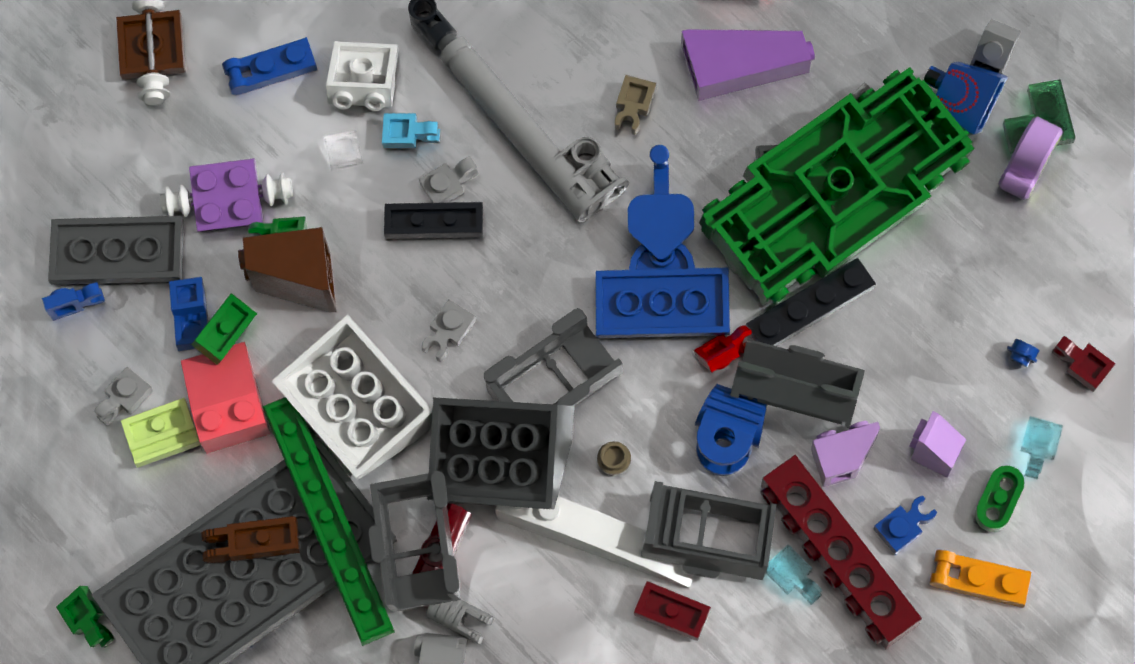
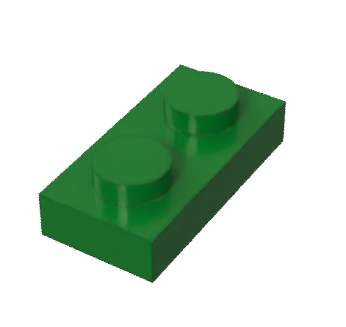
M231 293L191 345L218 365L257 313Z

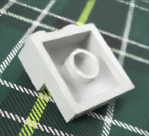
M334 41L326 82L328 104H333L339 109H348L351 105L366 106L372 111H379L383 107H392L398 44Z

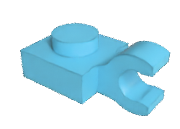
M384 113L383 148H416V139L428 143L440 142L438 122H417L416 113Z

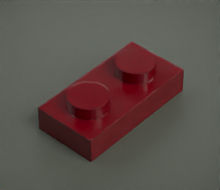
M647 581L634 610V615L698 641L711 607Z

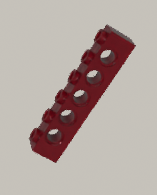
M796 455L762 478L761 488L763 490L760 493L768 505L772 503L777 504L776 507L783 515L781 521L785 528L792 535L797 533L804 542L802 549L812 562L817 560L825 570L822 574L827 583L833 589L837 587L846 597L843 600L845 606L854 617L859 615L867 625L865 631L876 645L881 643L886 650L919 626L922 617ZM792 493H798L803 496L805 502L802 505L795 506L788 502L787 496ZM811 520H819L824 523L826 529L821 533H815L808 528L807 523ZM832 547H840L846 552L847 557L843 560H835L829 555L828 550ZM853 574H861L867 579L868 585L863 588H857L851 584L849 577ZM881 601L887 605L889 613L883 616L877 615L872 611L871 604Z

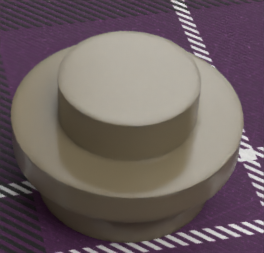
M615 441L608 442L598 451L597 462L604 473L620 475L629 468L631 454L624 444Z

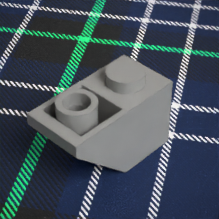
M991 19L984 29L970 65L1003 74L1021 31Z

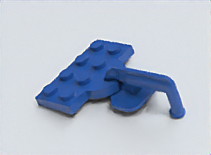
M655 145L650 150V159L654 162V194L639 195L628 206V231L641 244L631 257L629 270L596 271L597 338L730 335L729 267L695 268L693 256L686 246L682 244L694 231V206L692 201L685 195L669 194V150L664 145Z

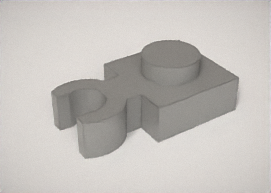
M448 299L430 324V329L435 332V335L424 339L422 351L426 353L431 346L437 345L440 347V351L436 354V359L439 362L443 361L448 353L447 345L451 342L459 346L477 321L476 316Z

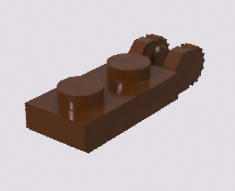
M294 516L227 524V527L206 529L201 532L202 541L206 543H218L228 540V547L215 548L203 552V561L207 563L300 553L298 522Z

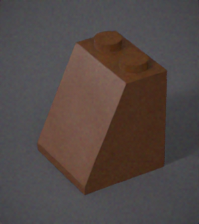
M322 227L243 237L244 249L238 250L240 269L244 270L245 280L251 281L255 292L330 313L337 312L330 249Z

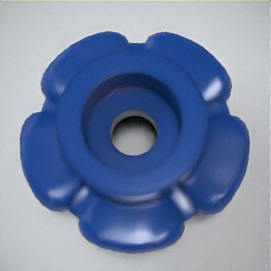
M1015 339L1011 347L1007 346V350L1012 353L1010 359L1025 367H1028L1030 362L1037 363L1036 357L1040 350L1019 339Z

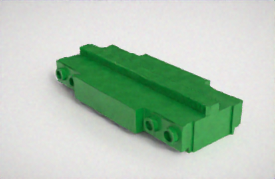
M911 67L902 73L899 70L894 71L883 80L884 86L877 91L873 88L867 90L857 100L851 93L747 166L743 174L747 183L744 180L739 181L729 189L728 193L730 195L721 202L716 198L702 209L704 214H702L699 221L702 227L701 231L724 255L725 263L732 272L740 276L750 291L753 289L760 298L759 302L762 306L769 301H772L773 304L781 301L790 293L787 289L795 282H798L800 286L806 283L816 274L814 269L821 278L835 271L922 208L931 198L929 192L945 181L942 177L950 170L956 174L970 163L968 157L975 148L971 145L972 141L968 137L969 132L962 129L924 80L921 81L919 77L915 78Z

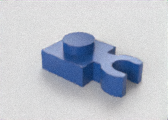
M97 282L88 284L77 291L74 288L57 289L50 296L42 298L45 310L53 321L84 311L83 307L97 305L105 301L102 289L99 288Z
M919 496L913 501L909 512H906L900 505L874 525V531L895 555L922 534L923 531L918 524L930 523L937 514L935 509L926 515L919 512L918 507L926 499L924 496Z

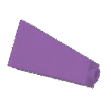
M683 30L681 35V46L698 101L807 74L810 72L811 61L815 60L811 41H805L803 31Z

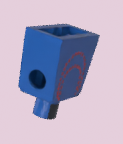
M963 62L951 63L947 72L931 66L924 77V81L929 86L938 90L936 96L959 125L972 134L982 132L1008 79V76Z

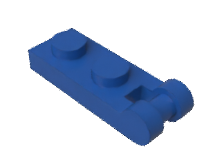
M307 37L240 59L230 58L222 63L225 75L230 78L228 86L232 95L244 94L317 70ZM251 70L252 76L242 77L241 73Z

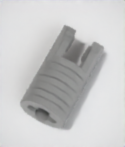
M463 600L429 605L426 612V617L479 645L482 644L485 637L481 636V633L463 626L468 614L474 616L478 621L490 625L495 618Z

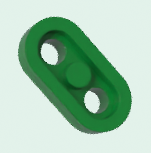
M1001 466L992 473L975 510L976 522L982 529L989 532H997L1002 530L1009 522L1025 484L1024 477L1017 468ZM1000 482H1009L1011 489L1003 490L1000 487ZM990 510L995 511L998 519L990 520L986 516V512Z

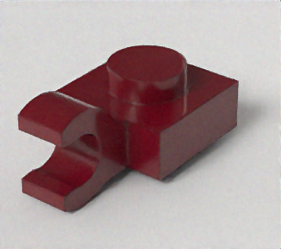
M1065 336L1062 337L1052 350V353L1058 358L1072 364L1066 372L1092 392L1095 391L1116 364L1088 343L1084 350H1082Z

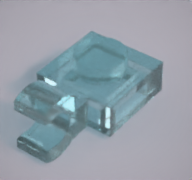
M1032 416L1029 417L1020 451L1030 454L1024 476L1038 479L1042 471L1044 458L1054 460L1063 425Z
M789 544L769 561L766 574L787 595L795 588L811 605L822 596L820 594L822 589L807 577L812 572V567Z

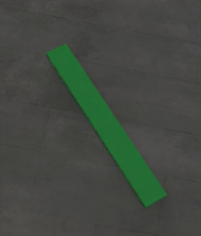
M286 397L262 406L362 646L395 633L304 418Z

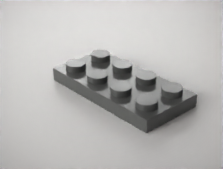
M182 216L51 219L48 281L51 285L96 282L98 284L182 280L184 220Z

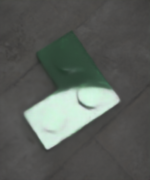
M1061 79L1029 84L1027 92L1033 114L1004 119L1003 122L1010 154L1014 152L1032 118L1037 116L1062 128L1063 134L1056 146L1074 143L1076 137Z

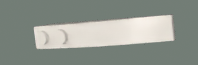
M559 496L557 497L555 509L496 505L497 520L688 589L694 575L685 573L682 569L683 565L641 557L646 531Z

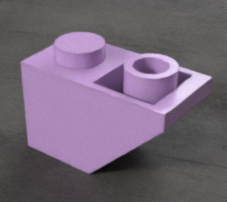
M933 411L928 421L921 419L909 445V447L915 449L911 460L948 478L966 439L941 415Z
M861 421L851 425L847 431L836 433L835 430H830L816 436L817 439L812 442L811 452L823 487L856 478L877 439L880 430L878 422L869 424L868 421Z

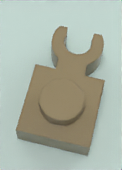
M625 75L616 102V108L623 111L619 112L615 118V130H620L621 124L624 121H630L633 123L631 133L633 135L637 134L640 127L638 114L648 116L656 91L655 82Z

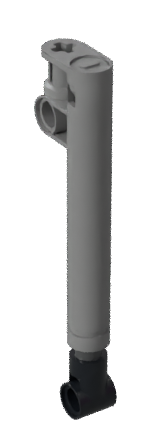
M435 0L410 1L408 11L412 28L417 33L422 34L435 50L442 51L440 59L450 68L451 72L578 222H584L591 218L627 189L629 181L626 178H619L610 168L611 163L602 154L598 142L593 138L582 137L560 151L478 53L472 49L464 37H456L457 31L437 9ZM421 12L430 13L427 17L417 16ZM583 153H589L594 156L588 161L578 158Z

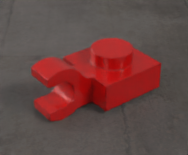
M746 325L740 326L727 337L724 335L717 336L693 351L697 360L712 373L727 367L731 361L740 357L738 352L744 353L746 342L743 343V340L752 334V331Z

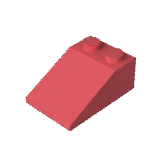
M245 342L233 345L218 365L203 354L181 360L191 412L200 444L206 454L271 434L262 408V400Z

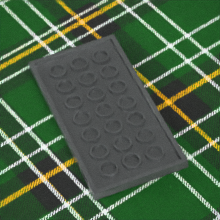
M316 437L313 441L365 563L372 560L369 529L375 525L373 507L321 440ZM283 460L91 595L140 664H227L337 584L285 460ZM290 516L297 518L300 553L237 561L228 560L221 563H207L203 561L204 551L228 547V540L218 543L203 542L201 532L206 529L227 527V524ZM391 531L392 541L394 544L395 542H397V539L394 533Z

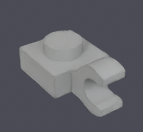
M469 156L461 160L453 170L445 163L420 178L419 182L432 203H448L464 193L461 186L462 183L474 178L479 173L476 169V164Z
M126 367L104 390L109 399L102 401L95 408L94 412L98 415L97 418L108 426L122 409L131 415L153 392V389L130 368Z

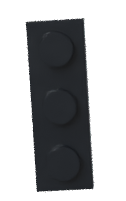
M483 202L385 204V239L483 237Z

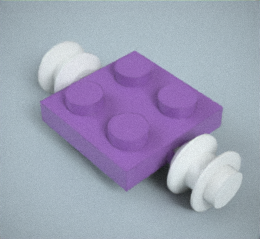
M253 158L190 166L192 193L189 194V191L183 185H180L178 192H171L169 187H166L165 194H160L162 212L168 213L169 216H174L175 212L181 211L184 217H187L191 211V206H194L197 232L249 226L253 222L263 223L260 200L263 194L265 201L270 206H273L275 199L280 198L287 204V198L293 197L291 178H285L283 172H281L279 179L272 180L270 175L266 174L262 185H259L256 161Z

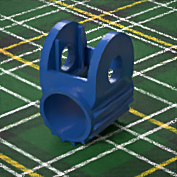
M716 384L706 398L695 421V426L699 427L696 453L700 464L708 472L719 476H728L737 473L746 465L753 446L759 448L767 404L757 402L758 399L756 398L749 400L747 399L748 396L742 394L739 395V398L730 396L731 388ZM720 440H726L730 442L731 445L728 447H721L717 444V442Z

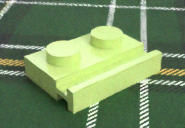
M185 398L121 420L137 468L201 445Z

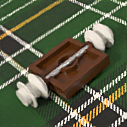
M136 0L132 3V9L141 14L116 17L120 76L122 80L138 78L137 85L144 88L138 92V98L147 105H160L170 97V92L163 88L169 84L168 77L164 75L186 73L180 10L158 12L164 7V3L161 0Z

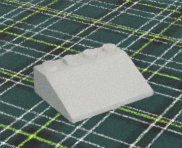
M348 314L272 380L274 385L357 480L416 442L431 428L432 408Z

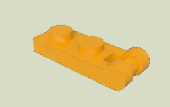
M936 550L934 562L937 565L935 573H932L929 584L931 586L1024 608L1032 572L956 555L946 550ZM950 567L960 569L958 579L949 576Z

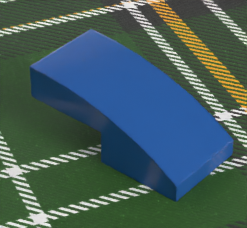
M202 277L169 281L176 347L178 351L196 349L191 344L209 322Z

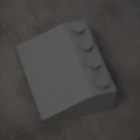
M433 397L429 473L441 471L444 474L449 502L555 509L573 439L574 406ZM433 495L427 496V500H433Z

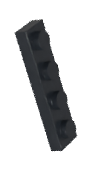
M856 258L746 323V326L752 331L750 335L755 341L779 346L875 289L876 283L859 258Z

